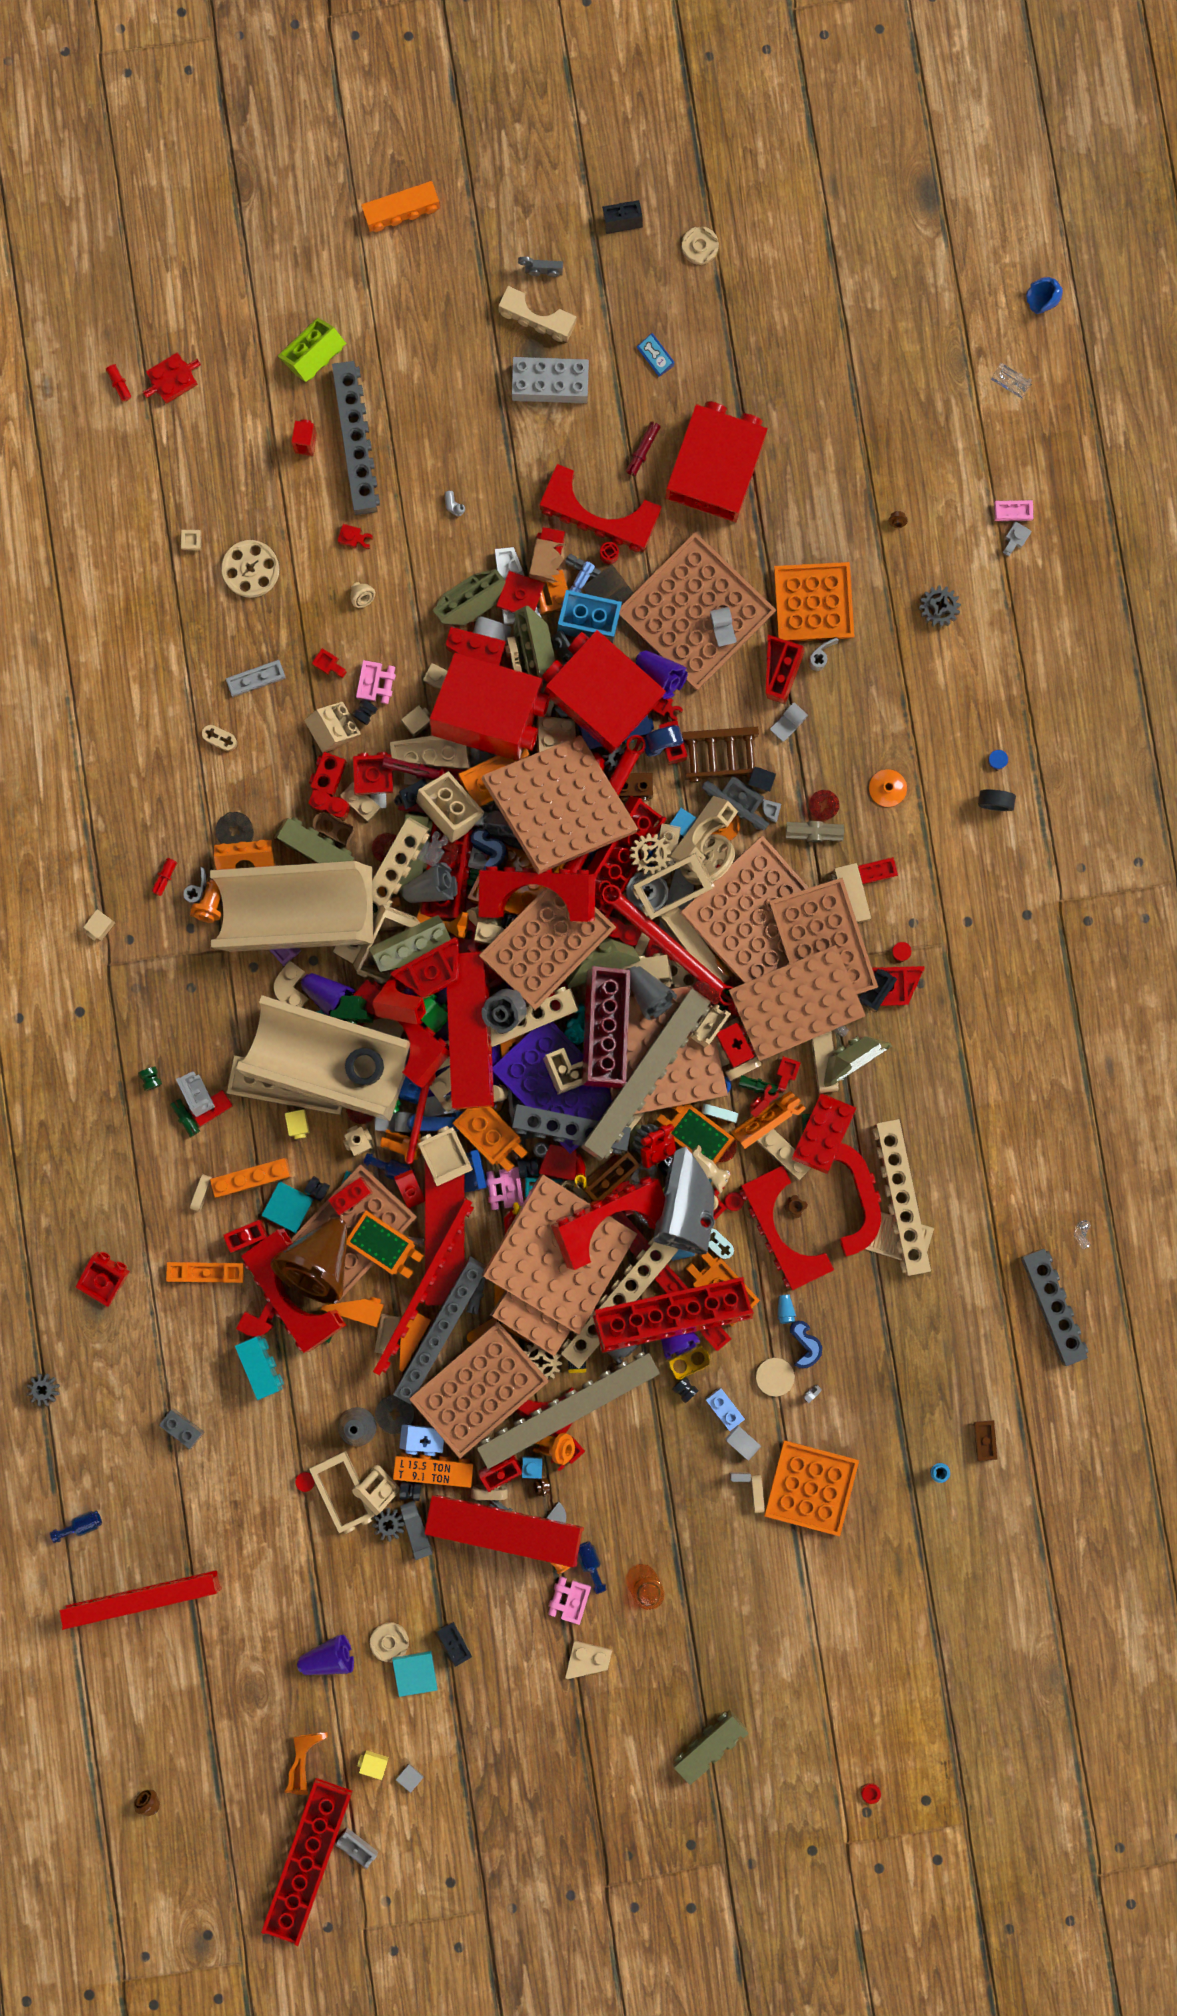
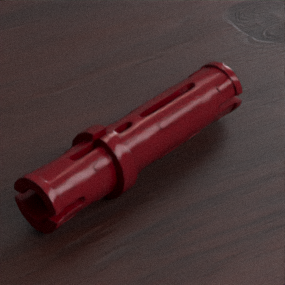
M653 421L649 423L636 452L632 453V459L625 470L627 474L631 475L633 473L632 476L636 477L642 463H645L646 455L658 431L661 429L658 423H655V425Z
M385 755L381 766L415 775L418 779L422 777L435 780L439 778L440 770L425 767L422 763L418 765ZM393 763L409 767V769L393 765ZM413 768L428 772V774L413 770Z

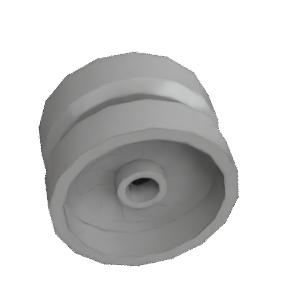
M649 871L646 875L640 872L633 876L626 890V898L642 912L643 903L641 899L636 898L633 892V885L650 876ZM661 876L642 886L644 892H650V896L647 898L654 911L664 907L668 899V886Z

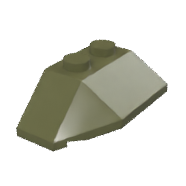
M497 569L473 574L444 593L437 606L434 607L433 612L442 623L465 625L497 604L506 581Z
M525 606L514 612L513 636H515L522 672L542 678L546 670L555 662L548 624L529 606Z
M608 937L566 978L565 982L570 989L586 982L587 971L592 966L621 969L639 962L640 958L634 947Z
M856 1036L848 1041L849 1045L836 1048L833 1051L834 1054L828 1058L824 1086L835 1085L858 1068L891 1048V1043L867 1036L861 1038Z

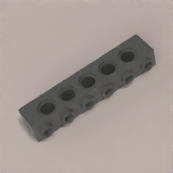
M517 1104L511 1128L515 1129V1133L526 1135L528 1131L533 1132L535 1137L545 1138L547 1135L552 1136L554 1141L565 1142V1139L572 1140L573 1145L582 1146L587 1139L585 1130L588 1128L593 1129L598 1121ZM529 1117L537 1118L538 1125L533 1128L528 1125ZM548 1121L556 1122L557 1129L555 1131L547 1129ZM567 1125L575 1126L576 1133L574 1135L566 1133ZM630 1127L623 1129L624 1135L618 1143L614 1142L611 1147L613 1149L612 1153L621 1154L622 1151H627L631 1132Z
M1039 1249L1021 1256V1261L1062 1365L1069 1366L1087 1359L1086 1353H1088V1348L1085 1342H1081L1079 1337L1081 1335L1078 1324L1073 1322V1310L1070 1305L1067 1306L1065 1299L1067 1295L1064 1288L1059 1286L1058 1280L1060 1278L1057 1270H1053L1051 1266L1053 1260L1049 1251L1046 1252L1045 1249ZM1039 1265H1043L1046 1269L1045 1274L1042 1276L1037 1273ZM1047 1283L1053 1286L1050 1294L1044 1291V1286ZM1054 1301L1060 1304V1309L1057 1312L1051 1309ZM1062 1319L1067 1322V1327L1064 1330H1061L1058 1326L1059 1321ZM1071 1337L1074 1340V1346L1067 1348L1066 1340Z

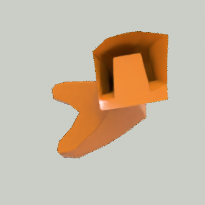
M420 908L417 919L422 923L431 917L421 914ZM462 912L451 922L443 921L447 932L454 934L456 937L465 938L469 914Z
M327 1732L293 1737L296 1757L289 1771V1784L284 1791L285 1793L308 1795L305 1771L306 1754L312 1746L328 1737Z

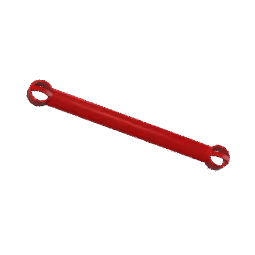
M639 735L629 737L626 743L627 748L609 780L618 796L639 755L645 751V740ZM638 739L634 749L631 750L629 743L632 740ZM642 741L643 746L641 750L637 751ZM589 853L568 861L564 869H571L570 873H577V870L581 869Z
M607 885L603 888L601 899L604 903L612 905L717 997L720 1004L728 1006L734 1003L723 992V989L730 990L733 987L724 984L624 897L617 886ZM606 888L615 889L618 897L615 898ZM605 895H607L612 901H608L605 898ZM721 996H723V997H724L727 1001H729L730 1003L724 1002V1001L722 1000Z

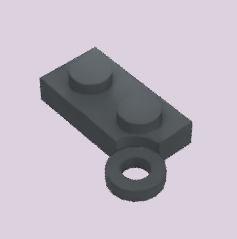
M530 257L518 258V264L524 265L525 273H529L531 276L547 274L550 277H558L563 275V261L533 260Z

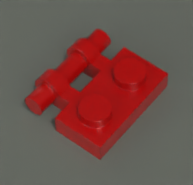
M673 1124L663 1125L656 1132H650L645 1135V1138L641 1139V1144L646 1146L641 1149L642 1165L649 1168L674 1154L676 1151L675 1139L670 1134L674 1130Z

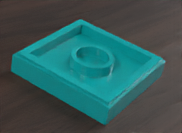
M279 1181L262 1216L297 1233L314 1199Z
M431 1651L393 1657L399 1697L438 1690Z

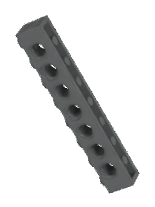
M354 361L334 363L332 368L355 515L377 512V506H380L379 494L375 495L374 488L377 487L376 476H372L371 469H375L373 458H369L368 452L372 451L370 439L367 440L366 433L369 432L368 421H364L363 415L366 414L365 403H361L360 396H364L362 385H358L357 379L361 378L360 368L355 366ZM347 380L353 381V384L351 386H345L344 382ZM350 398L356 399V402L354 404L350 405L346 403V401ZM353 416L359 418L358 421L355 423H351L349 421V419ZM356 434L362 436L359 441H353L352 437ZM357 453L364 454L362 459L354 458ZM360 471L367 472V475L363 478L357 476ZM363 489L370 491L367 496L360 495Z
M469 1256L396 1385L394 1396L411 1404L409 1398L418 1392L483 1276L481 1275L487 1265Z

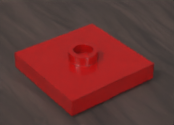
M508 571L506 582L496 607L514 613L525 606H529L535 612L545 583Z

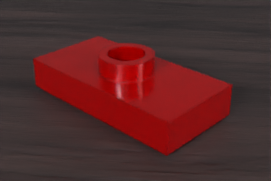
M894 857L858 866L862 885L898 876Z
M223 1090L211 1097L214 1108L197 1117L190 1110L200 1127L233 1107Z
M413 1170L394 1177L408 1208L425 1202V1197Z

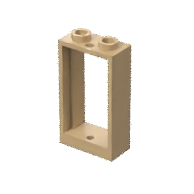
M695 852L636 882L633 885V892L637 899H641L644 914L653 919L713 889L715 885L698 853ZM691 862L703 887L654 911L642 886Z
M381 904L373 921V942L385 917L406 925L405 930L420 924V922L412 915ZM363 944L353 964L357 974L366 978L367 976L373 977L376 982L384 984L389 980L391 972L396 970V968L380 972L375 968L364 965L363 963L369 953L368 948L372 944Z
M344 1451L311 1467L309 1470L338 1532L344 1531L347 1534L355 1530L354 1526L359 1523L366 1525L372 1522V1517L375 1514L363 1502L367 1514L344 1525L340 1522L318 1473L344 1461L354 1485H360V1479L347 1451Z

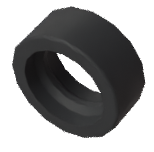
M981 790L978 806L994 811H1013L1016 795L1001 790Z
M360 1048L351 1052L345 1063V1071L348 1078L355 1084L360 1085L374 1084L380 1079L384 1070V1063L380 1054L367 1048ZM362 1055L370 1056L375 1062V1072L368 1078H360L354 1072V1062Z

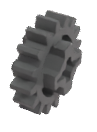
M939 585L937 590L931 587L930 593H924L925 598L920 600L924 605H921L919 610H924L921 617H927L926 623L932 621V627L938 623L939 627L942 628L943 623L949 626L950 620L954 622L957 619L955 615H959L960 611L957 608H960L961 604L956 603L959 596H953L954 590L949 593L947 586L944 590H941ZM940 595V597L936 599L932 598L933 596ZM942 600V609L938 613V604ZM944 614H945V615H948V614H949V616H947V617H945V618H940V616H942V615H944Z

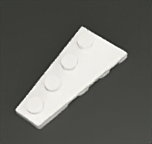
M514 547L495 549L497 571L505 580L508 571L524 576ZM536 607L535 613L538 614V615L541 617V615H540V613L538 612V609H537V607ZM502 609L504 624H514V613Z

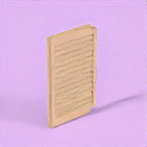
M881 1212L879 1232L866 1250L903 1261L902 1254H898L896 1242H899L898 1235H894L892 1223H895L894 1216ZM900 1218L902 1222L907 1223V1222L909 1221V1220ZM922 1225L928 1251L934 1228ZM906 1231L904 1233L905 1240L908 1242L913 1240V1233ZM911 1249L908 1252V1258L912 1261L917 1259V1252Z

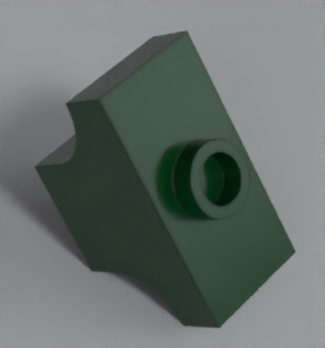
M341 996L339 1007L331 1011L330 1017L356 1025L357 1023H373L374 1015L366 1010L367 1000L360 996Z

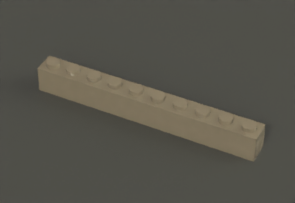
M693 988L686 993L626 1080V1084L620 1089L581 1146L582 1149L599 1161L604 1157L607 1159L613 1151L612 1145L614 1142L618 1143L624 1135L623 1129L625 1126L629 1127L635 1119L634 1113L636 1110L640 1111L646 1103L644 1098L647 1094L651 1095L657 1087L654 1085L658 1078L661 1080L667 1073L666 1066L668 1063L672 1064L678 1056L676 1054L679 1047L683 1048L689 1040L686 1037L690 1032L694 1033L699 1026L697 1021L700 1017L704 1018L710 1010L708 1005L711 1001Z
M642 1351L633 1356L635 1360L627 1363V1361H624L616 1366L617 1370L611 1373L608 1370L599 1375L600 1379L596 1382L590 1380L582 1385L583 1389L577 1392L574 1389L566 1393L565 1399L561 1401L558 1398L548 1403L549 1408L543 1411L541 1408L530 1413L531 1418L517 1420L513 1423L514 1427L508 1430L505 1427L496 1432L497 1436L493 1439L487 1437L479 1442L480 1446L477 1449L487 1468L489 1469L659 1375L660 1372L649 1352L645 1354Z

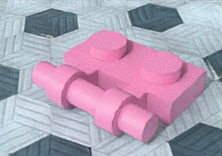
M363 660L356 698L375 702L376 696L381 695V703L388 704L393 692L391 691L392 682L395 681L396 677L394 674L395 667L388 666L387 672L381 671V663ZM380 678L385 679L384 689L378 688Z
M518 1167L512 1168L508 1172L505 1169L499 1170L500 1178L494 1177V1171L486 1172V1185L488 1186L490 1196L488 1197V1203H491V1210L499 1209L498 1201H504L505 1208L512 1207L515 1202L522 1206L524 1202ZM496 1184H501L503 1195L497 1196Z
M559 1576L558 1583H555L554 1586L555 1593L553 1599L550 1600L548 1605L550 1607L548 1615L555 1617L557 1610L563 1611L562 1620L580 1625L591 1586L572 1580L571 1587H566L567 1578ZM562 1593L568 1594L565 1605L560 1603Z

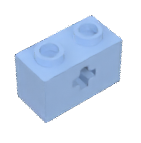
M721 1387L705 1398L729 1431L745 1420Z
M402 1425L399 1448L406 1450V1454H417L418 1451H424V1455L435 1456L436 1452L443 1453L444 1439L433 1427Z

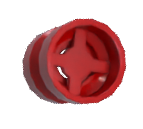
M606 542L601 546L600 559L604 564H614L619 557V548L613 542Z

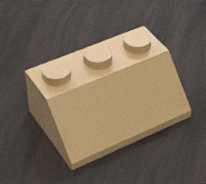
M449 771L418 790L417 804L451 843L467 834L484 814V811Z

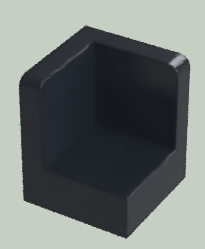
M754 767L747 784L770 792L776 773Z

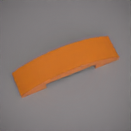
M167 1262L166 1282L243 1283L244 1263Z

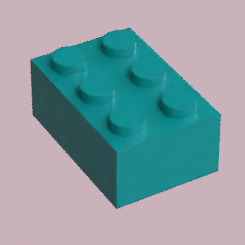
M257 1336L235 1346L257 1400L283 1389L284 1381L281 1374L277 1375L274 1367H277L274 1357L269 1356L267 1352L269 1345L265 1338Z

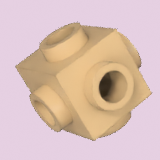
M357 1125L347 1129L348 1133L344 1135L346 1139L343 1142L348 1151L351 1150L355 1157L373 1148L370 1143L372 1137L368 1129L358 1128ZM356 1137H360L359 1143H355Z

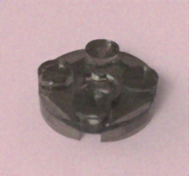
M228 812L217 822L215 830L220 844L252 842L254 828L246 815L240 812ZM237 826L240 833L239 835L235 834L232 836L230 829Z
M389 1395L383 1398L377 1405L375 1419L385 1432L399 1434L401 1433L402 1425L412 1424L414 1408L412 1404L394 1395ZM393 1409H397V1412L400 1413L396 1420L389 1416V1412H393Z

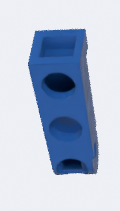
M464 1111L453 1112L452 1117H425L423 1115L420 1131H437L447 1125L449 1129L453 1127L455 1131H459L453 1122ZM416 1114L409 1116L407 1119V1126L410 1130L413 1128Z

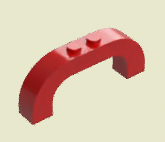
M841 1143L834 1161L845 1164L851 1171L864 1214L863 1224L855 1234L839 1238L844 1257L863 1251L876 1238L881 1225V1210L879 1206L881 1197L878 1191L875 1192L873 1184H876L873 1172L869 1173L863 1157L851 1146Z

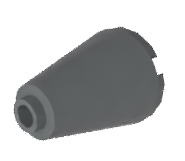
M441 862L405 884L402 896L409 903L449 901L457 895L455 876L451 877L449 871H452L446 863Z
M633 966L629 969L630 988L646 1019L651 1020L650 1016L659 1017L673 1005L671 1000L673 998L676 1000L677 994L641 966Z
M360 1407L345 1411L338 1422L340 1437L351 1446L366 1445L373 1439L377 1429L376 1420L372 1413ZM352 1426L357 1427V1432L352 1430Z

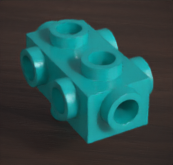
M582 1003L578 1006L580 1010L576 1011L575 1016L567 1021V1028L564 1031L566 1037L577 1046L584 1042L585 1004L583 1005Z

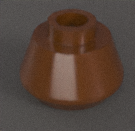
M151 1789L142 1791L134 1802L135 1812L145 1816L156 1814L160 1806L156 1792Z

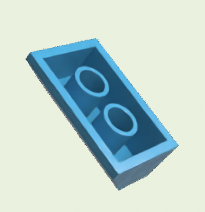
M566 590L557 632L562 630L565 635L574 637L583 632L590 638L598 630L613 643L622 602Z

